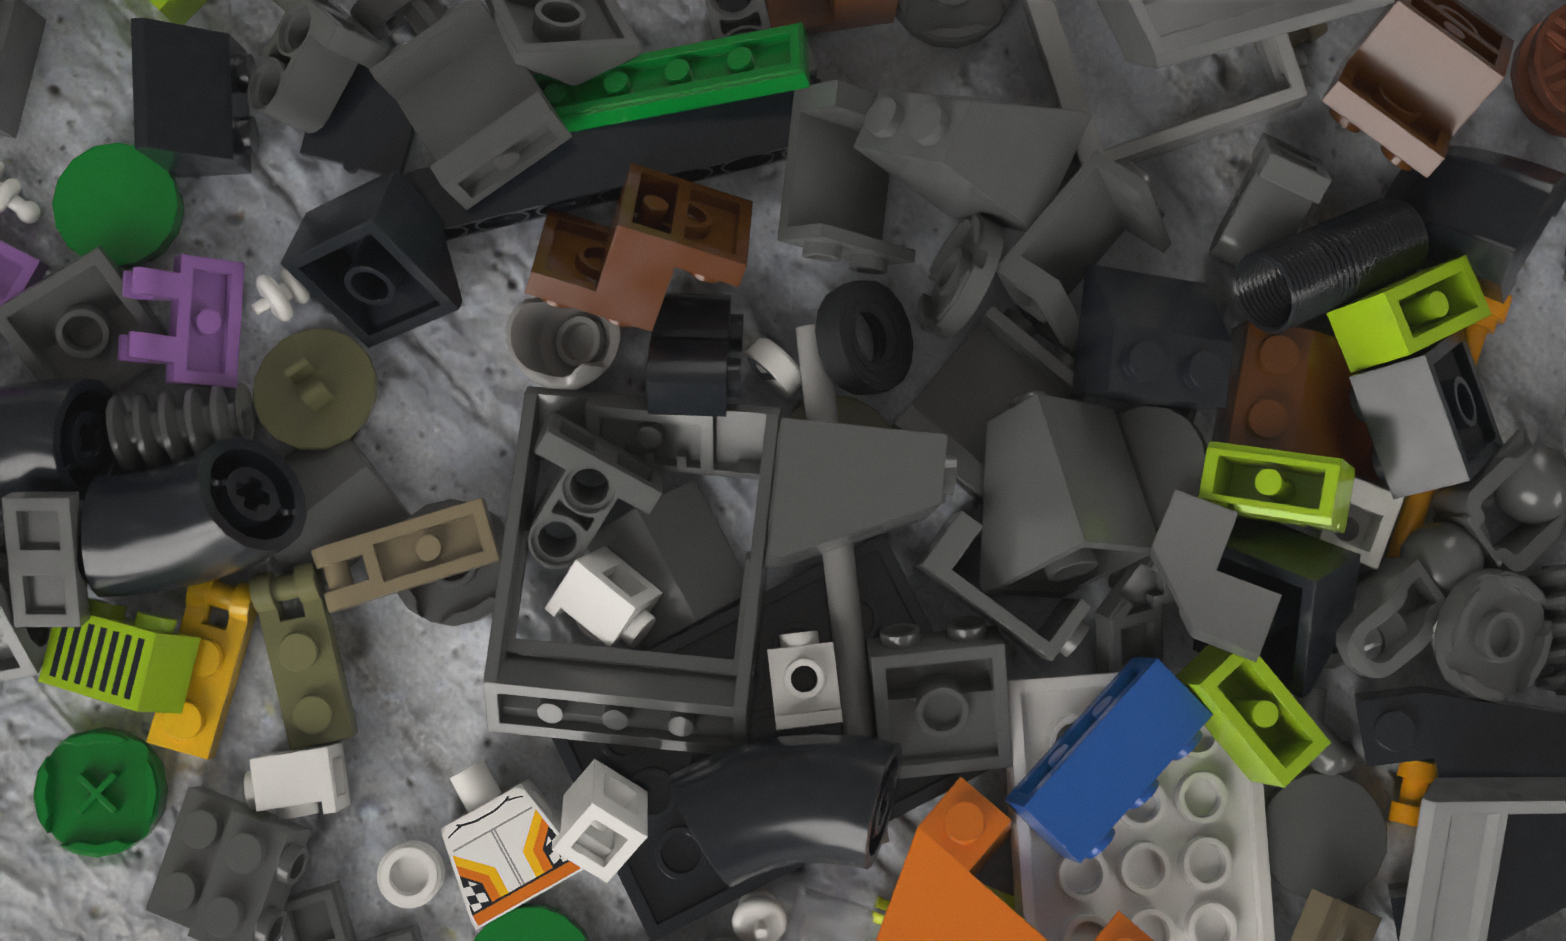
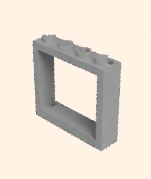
M1021 0L1056 108L1084 111L1091 117L1073 156L1077 172L1096 150L1116 163H1119L1121 159L1138 163L1298 109L1308 96L1306 87L1312 86L1306 70L1308 60L1301 49L1293 51L1287 33L1256 42L1272 90L1271 93L1103 149L1054 0Z

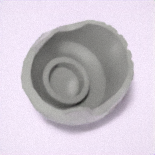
M538 297L525 299L519 303L509 315L506 326V334L508 335L506 343L512 361L529 379L546 389L575 390L592 383L615 360L621 339L620 326L610 323L604 317L575 308H557L547 304Z

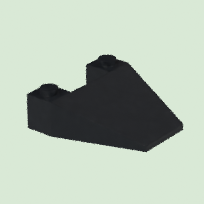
M1421 685L1354 694L1367 767L1434 759L1437 778L1566 777V711L1507 700L1496 703L1455 691ZM1566 813L1508 814L1487 941H1504L1566 908ZM1408 881L1388 883L1398 941Z

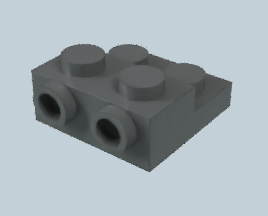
M961 616L947 621L945 631L920 633V627L916 624L894 623L884 626L880 630L881 637L866 639L876 738L901 743L902 761L899 779L1013 767L1005 643L997 625L986 626V621L983 618Z
M202 786L188 787L145 910L190 928L188 936L199 941H278L287 922V913L284 911V907L291 887L300 879L308 862L309 851L305 847L312 829L287 819H279V816L264 810H251L248 804Z

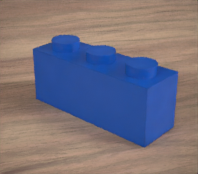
M1133 657L1007 795L1004 801L1059 856L1081 864L1085 858L1091 859L1100 854L1111 843L1115 836L1113 826L1129 809H1136L1142 806L1153 796L1159 786V781L1156 778L1170 762L1184 758L1198 745L1203 735L1200 729L1213 714L1158 658Z

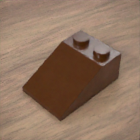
M1248 320L1234 327L1230 335L1233 341L1227 407L1217 408L1212 441L1340 458L1355 468V478L1388 485L1387 482H1382L1378 478L1374 470L1371 458V450L1374 444L1366 422L1359 421L1353 412L1349 397V390L1352 385L1349 377L1356 372H1350L1336 337L1299 327L1270 334L1259 330Z

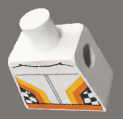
M485 760L450 778L467 813L442 827L441 832L467 912L475 930L584 870L552 850V842L560 834L561 817L529 778L502 793Z

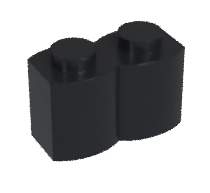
M665 294L653 331L651 332L646 379L648 414L726 417L728 397H740L741 358H730V353L743 352L744 314H732V295Z

